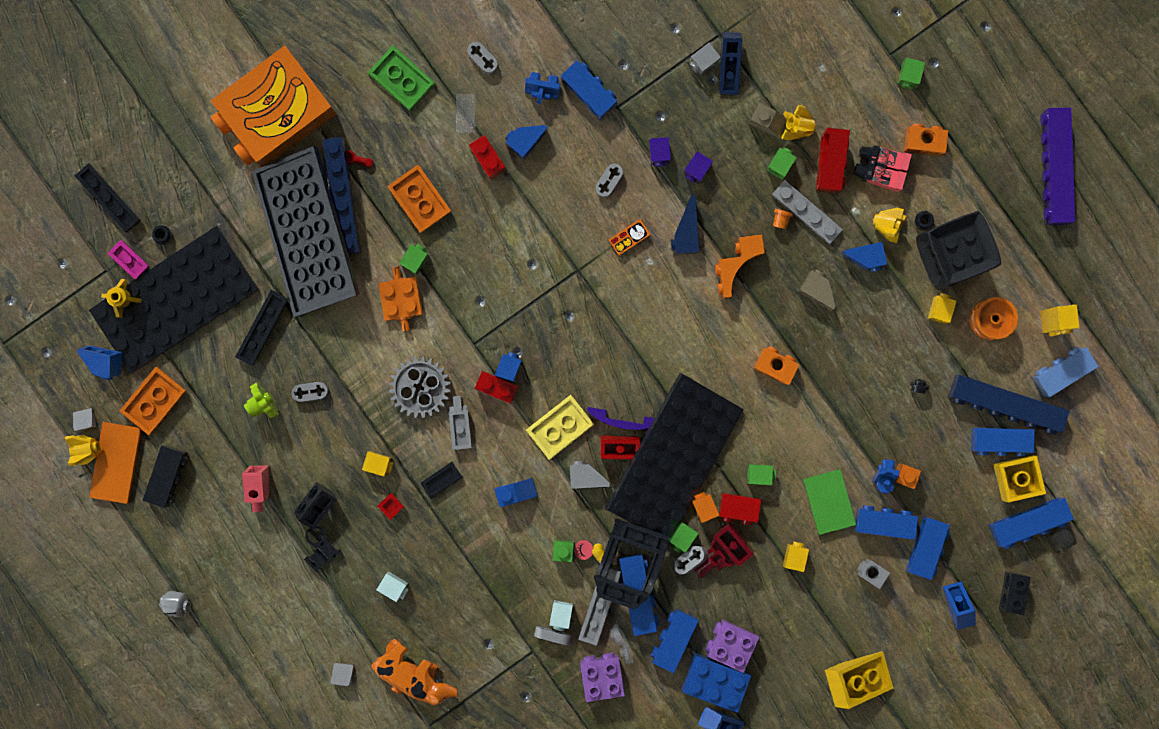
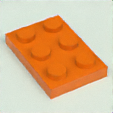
M419 165L387 186L420 233H423L452 212Z
M155 367L119 412L146 434L151 435L187 390L159 367Z

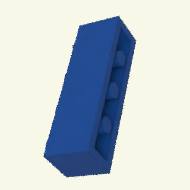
M1058 497L988 525L996 546L1008 549L1015 546L1017 541H1029L1033 539L1032 536L1035 534H1047L1051 532V528L1056 526L1057 528L1069 525V521L1074 519L1066 499Z
M642 553L620 557L619 561L624 584L642 590L646 580L645 569H649L647 558H643ZM654 595L650 596L635 610L629 608L634 636L657 632L656 626H660L658 615H654L652 607H656Z

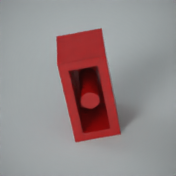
M485 135L469 144L472 153L490 181L506 171L503 162Z
M482 371L474 389L511 404L518 386Z
M600 435V458L632 459L640 446L639 436Z
M721 493L719 517H722V521L734 522V519L741 520V524L753 525V522H758L761 499Z

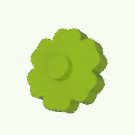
M257 382L251 385L253 397L244 404L248 414L253 418L265 412L272 419L279 415L271 394L266 392Z

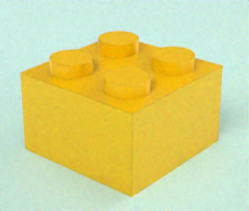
M1030 455L993 464L1003 502L1009 503L1046 494L1037 456Z

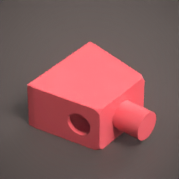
M269 465L249 466L242 473L244 501L251 503L252 512L263 511V502L269 497Z

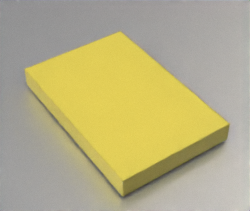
M570 395L526 429V431L550 460L590 429L594 423L572 395Z

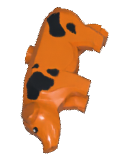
M396 639L388 643L386 653L378 657L371 665V668L375 670L378 677L392 685L391 689L398 694L403 692L411 698L431 705L441 704L450 697L458 698L457 688L435 681L434 677L436 670L439 668L438 665L425 659L419 666L412 662L404 661L403 656L408 651V648Z

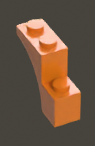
M762 234L739 237L737 243H735V251L740 257L717 261L715 274L720 278L717 288L718 294L722 295V299L732 297V283L738 269L748 260L762 256L765 253Z

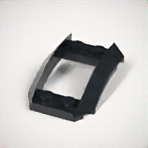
M615 518L612 533L610 534L599 568L594 576L597 587L596 591L600 598L635 610L651 595L670 541V536L634 525L623 519ZM621 541L655 552L642 590L607 578Z

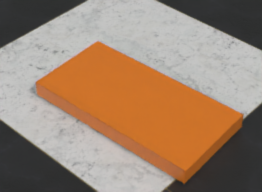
M109 422L102 423L99 440L101 451L96 457L89 498L129 504L142 432L139 427Z

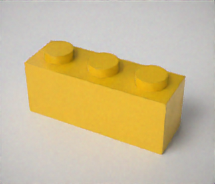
M1077 305L1058 306L1040 311L1042 333H1049V336H1058L1073 333V329L1079 328Z

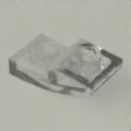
M456 94V133H475L476 94Z
M613 623L614 629H610L611 641L615 640L616 645H623L624 647H620L621 659H625L626 664L633 663L629 642L621 627L617 623Z

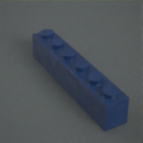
M342 137L324 139L323 147L329 188L348 255L361 253L345 140Z
M962 375L954 376L948 395L949 398H953L954 403L960 405L968 403L972 405V409L978 411L986 409L990 411L989 414L997 417L1005 415L1008 416L1007 420L1015 423L1023 421L1026 422L1027 427L1033 429L1041 427L1045 429L1044 432L1056 435V432L1063 433L1070 413L1069 410Z

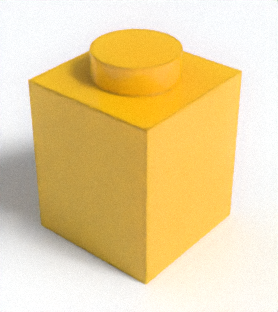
M947 294L935 296L928 319L944 324L950 323L956 300H952V296Z
M367 451L362 470L380 476H387V473H391L394 463L391 462L392 457Z
M793 541V545H787L783 567L804 572L809 549L804 547L805 544Z

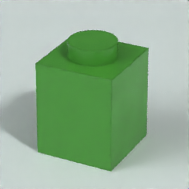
M906 58L902 63L897 84L909 90L917 88L920 85L925 62Z
M779 148L766 170L783 180L796 159L793 155L794 153L787 148Z
M411 244L399 264L418 275L429 257L425 253L427 249L419 244L416 246Z
M748 464V484L772 485V481L776 480V470L773 469L772 465Z
M681 522L669 541L672 543L670 547L679 553L681 550L686 553L698 532Z
M555 540L553 561L572 562L574 541Z

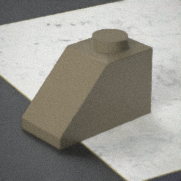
M759 103L749 125L783 140L781 137L785 129H787V119L776 110Z
M813 270L810 271L798 292L826 309L834 310L836 306L829 280L825 278L826 275L819 270L815 272Z

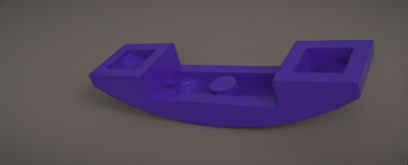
M587 408V411L596 419L622 429H649L655 419L644 417L643 424L605 418L607 410Z

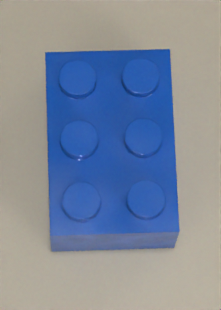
M694 652L681 689L685 694L738 713L751 675L749 672L744 671L742 673L714 659Z

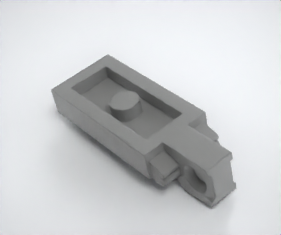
M454 396V406L449 407L452 450L472 448L467 405H462L461 396Z

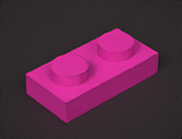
M120 240L107 253L135 280L150 267L123 240Z

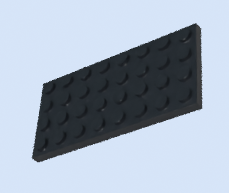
M312 146L252 171L293 316L299 317L360 295L318 147Z
M215 226L139 276L137 280L127 284L125 290L130 293L131 297L142 299V303L130 302L128 306L123 308L122 318L116 317L113 306L107 302V299L89 309V312L114 350L122 352V362L129 373L133 374L260 289L219 227Z
M679 373L605 509L634 525L665 533L671 539L686 516L692 501L695 499L694 496L698 494L744 409L688 376Z

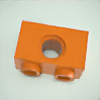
M912 124V126L906 129L904 152L943 156L946 153L948 130H943L941 126L925 128L923 124ZM923 135H927L930 138L929 144L923 142Z
M771 346L768 349L764 347L753 369L787 386L790 385L800 365L796 363L797 359L789 355L784 357L778 354L779 350ZM775 359L779 360L782 364L780 370H775L772 367V362Z

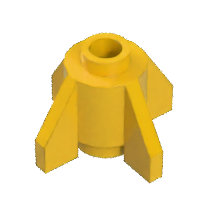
M798 105L794 114L784 111L783 115L787 119V129H785L781 137L782 139L790 141L805 136L809 137L814 133L816 129L815 120L805 106Z
M893 208L880 211L874 217L873 225H875V230H878L890 242H898L902 224L906 220V215H903L904 209Z
M121 279L116 287L111 288L107 294H102L101 298H106L107 302L113 306L115 315L119 318H122L123 308L128 306L130 302L142 303V299L131 297L130 293L125 290L127 286L126 279Z
M85 435L65 436L64 440L69 446L71 456L68 461L69 466L88 464L101 451L100 443L95 438Z

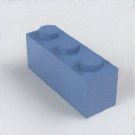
M1077 346L1068 351L1069 355L1065 358L1061 356L1052 361L1053 365L1049 368L1045 366L1036 371L1037 375L1032 379L1044 397L1053 396L1099 367L1087 347L1079 348Z

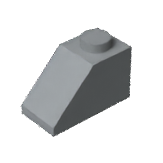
M585 460L573 461L574 465H570L571 489L610 486L609 481L590 464H585Z

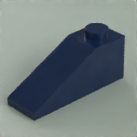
M722 32L719 94L738 95L743 41L741 33Z
M691 195L675 232L674 239H671V251L675 250V255L699 253L696 195Z

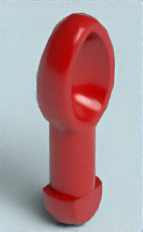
M346 150L348 164L356 163L366 168L373 166L372 159L356 156L353 151Z

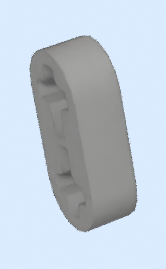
M472 42L467 49L470 59L485 74L495 73L498 68L495 57L481 43ZM472 48H480L479 52L482 57H479L477 54L472 55ZM484 59H486L489 63L493 61L492 69L489 67L487 69L485 68L486 64L483 61Z
M611 164L604 171L596 184V193L599 197L606 198L610 196L623 175L620 165ZM615 168H617V173L619 174V176L615 175L612 178V180H610L609 177L611 176V172L609 170H614ZM606 182H609L607 187L609 191L601 193L599 186H604Z
M323 382L299 384L292 389L291 395L298 402L319 400L327 397L329 388ZM318 385L325 390L321 393V396L318 393H312V390L318 389ZM299 388L309 393L302 395V399H300V396H296Z
M702 546L690 548L675 560V571L679 574L691 573L707 560L708 552L706 548ZM696 551H701L700 558L693 559L697 555ZM689 561V563L685 565L686 569H681V566L683 565L682 562Z
M536 626L535 637L563 645L570 644V634Z

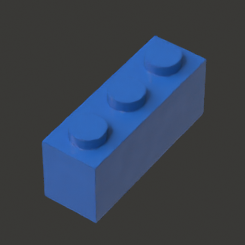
M577 60L561 75V81L601 120L617 105L615 100L617 97L610 89L607 91L602 86L604 83L599 77H593L589 73L591 70L584 62L580 63Z
M972 428L971 451H977V455H989V452H996L997 456H1008V452H1016V456H1028V453H1034V429Z
M863 505L862 509L857 508L854 531L915 540L918 516L912 515V511L901 510V514L893 513L894 509L882 508V511H876L874 506Z
M923 516L906 568L907 572L932 580L933 576H936L938 559L942 558L944 553V541L950 535L949 524Z
M677 608L675 612L671 611L667 619L669 625L667 629L662 630L659 636L661 642L658 647H654L651 653L652 663L674 673L699 620Z

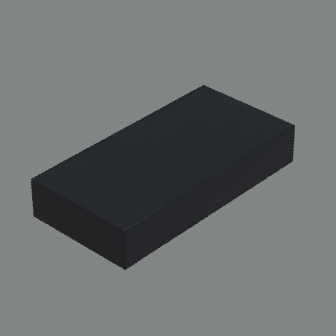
M452 461L422 481L421 485L429 497L433 498L463 476Z

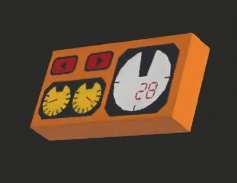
M639 219L608 241L618 256H620L651 234L641 219Z

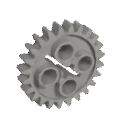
M415 356L414 362H411L408 358L407 365L402 362L400 363L401 370L394 369L397 375L390 376L394 379V382L388 383L393 386L389 393H394L395 395L391 400L398 401L395 407L402 406L401 413L408 410L407 416H410L413 412L415 418H418L419 413L425 418L426 412L433 416L432 410L440 412L438 406L445 407L442 401L443 399L449 400L445 393L451 392V390L446 388L451 382L445 381L449 375L442 374L445 370L444 367L438 369L439 362L432 365L433 359L430 358L426 362L425 357L422 356L421 361H419ZM416 369L420 374L419 378L412 380L410 372ZM427 371V376L422 383V386L425 388L423 391H419L416 403H413V398L418 391L415 386L421 383L423 374ZM430 377L437 379L435 387H429L427 381ZM406 387L412 390V395L409 398L403 396V390ZM424 394L430 397V402L427 405H423L420 402V398Z

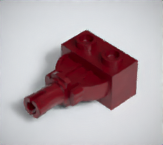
M728 522L715 533L710 549L707 551L710 556L694 571L696 574L699 573L698 576L702 579L716 567L719 571L724 567H730L735 564L739 567L753 556L755 551L732 523Z

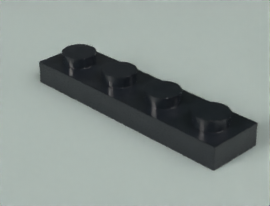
M90 163L75 175L80 183L126 233L141 221Z
M270 290L235 358L250 366H254L289 300L288 298Z

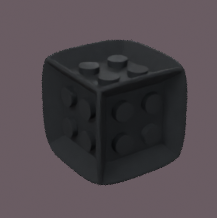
M980 211L963 215L916 236L919 254L928 276L937 290L945 289L1001 266L998 247L988 223Z

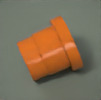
M775 208L774 212L776 214L773 226L787 229L793 213Z

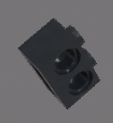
M316 482L295 509L294 514L299 522L314 530L337 499L330 489Z
M1005 571L999 605L1000 610L1024 615L1030 576Z

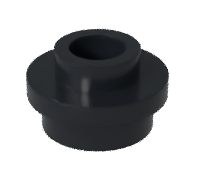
M921 211L915 217V225L921 230H928L934 224V217L928 211ZM921 218H926L927 223L923 224Z
M159 225L154 228L152 238L156 243L166 244L171 240L172 232L167 226ZM161 232H165L164 238H160Z
M915 379V381L910 382V386H912L911 391L925 394L930 386L926 384L927 381L922 379Z

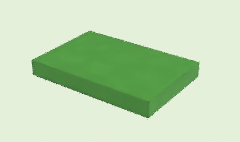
M394 45L368 72L377 83L410 112L436 85L432 79Z
M841 469L803 479L818 535L856 525Z

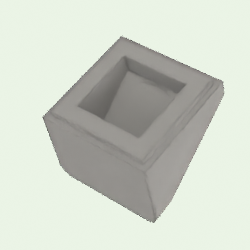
M93 408L73 412L74 431L97 427Z
M334 663L330 684L350 686L354 665Z

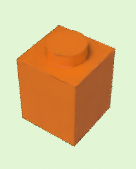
M898 463L896 470H899V477L894 482L915 489L921 471Z
M701 492L694 496L695 499L692 501V504L701 523L719 516L709 493Z

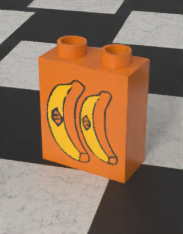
M286 46L280 48L211 100L217 109V112L211 116L212 121L224 135L230 131L235 133L241 142L233 148L247 166L254 161L262 167L273 163L337 115Z

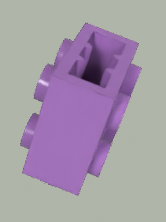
M722 619L720 623L717 622L715 625L713 640H709L706 645L707 656L744 673L759 636Z
M614 652L602 654L603 657L595 658V655L583 657L584 660H580L586 702L625 696L619 657L614 655Z

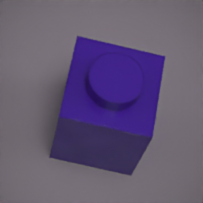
M669 137L649 139L651 165L655 164V167H665L666 163H670Z
M697 151L684 170L685 178L692 183H700L713 161Z

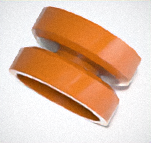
M993 297L982 300L973 307L970 312L969 322L976 336L983 340L992 341L1006 338L1013 333L1017 327L1018 314L1012 302L1005 298Z

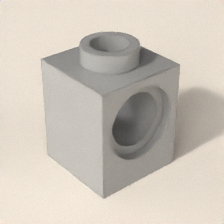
M708 43L691 56L690 66L695 73L699 72L702 76L716 65L721 57L712 45Z
M868 558L866 561L863 560L857 569L859 571L858 576L879 589L890 574V572ZM870 568H875L876 575L872 578H869L868 570Z

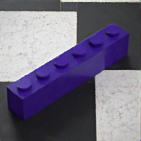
M1048 108L1043 111L1040 117V123L1043 125L1041 143L1044 144L1042 163H1044L1045 171L1042 173V180L1045 182L1043 200L1046 201L1043 217L1046 220V225H1069L1075 222L1071 108Z

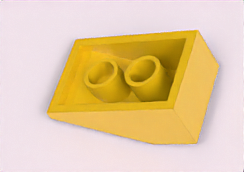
M883 651L839 663L825 670L835 707L850 709L894 688Z

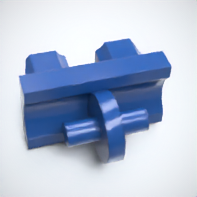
M531 72L529 78H526L525 93L531 94V97L538 98L537 104H541L542 99H558L560 91L558 76H548V81L546 82L541 81V74Z
M883 459L882 465L878 466V471L873 476L872 483H877V489L881 493H890L894 488V481L899 477V470H894V460Z

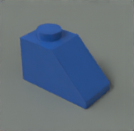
M545 125L520 127L515 131L511 130L505 138L507 140L505 142L506 146L524 160L548 132V128Z
M882 242L842 251L843 257L864 270L871 269V272L883 270L882 266L887 265Z
M91 345L78 349V354L93 375L100 376L104 380H112L113 377L121 375L122 352Z
M508 352V355L503 354L495 376L515 382L522 360L518 359L519 355Z
M533 478L494 488L499 507L537 497Z
M962 582L943 586L949 612L957 630L976 625V611Z
M705 707L698 725L705 729H742L745 722L717 709Z

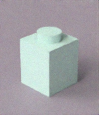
M387 572L377 591L397 602L399 598L404 599L409 589L406 588L407 582Z
M554 600L550 619V626H553L554 630L564 631V628L569 629L572 603Z

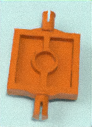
M400 266L392 267L394 279L378 283L384 321L400 320L402 332L410 331L408 319L423 315L417 277L402 278Z

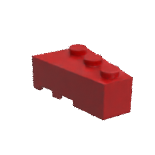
M826 128L821 134L816 191L839 193L842 188L844 189L846 178L843 176L844 170L847 168L846 155L849 149L850 130Z

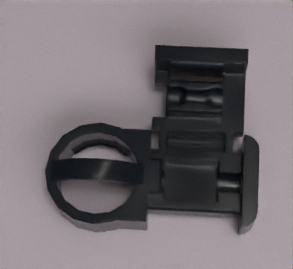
M319 526L315 529L320 530L322 539L311 528H308L305 534L306 541L315 549L313 550L314 553L310 557H305L304 560L315 572L326 563L325 560L327 558V562H331L341 552V549L337 550L326 539L328 536ZM308 532L314 536L318 543H313L308 539Z

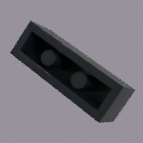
M161 445L143 501L163 508L170 507L174 503L176 498L174 492L176 486L178 487L182 481L180 474L182 468H185L188 463V452L167 445Z

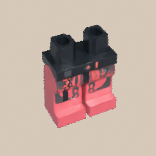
M876 145L873 147L862 146L858 157L867 160L866 166L857 163L853 174L862 178L861 181L899 192L903 189L907 174L905 172L908 170L912 154L900 153Z

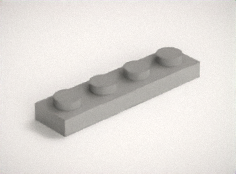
M786 180L772 194L776 200L828 244H831L843 230Z
M611 568L607 578L618 582L621 571ZM595 587L578 640L597 646L611 601L598 597L597 587Z

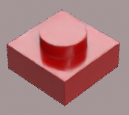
M390 493L377 505L389 520L405 507L393 493Z

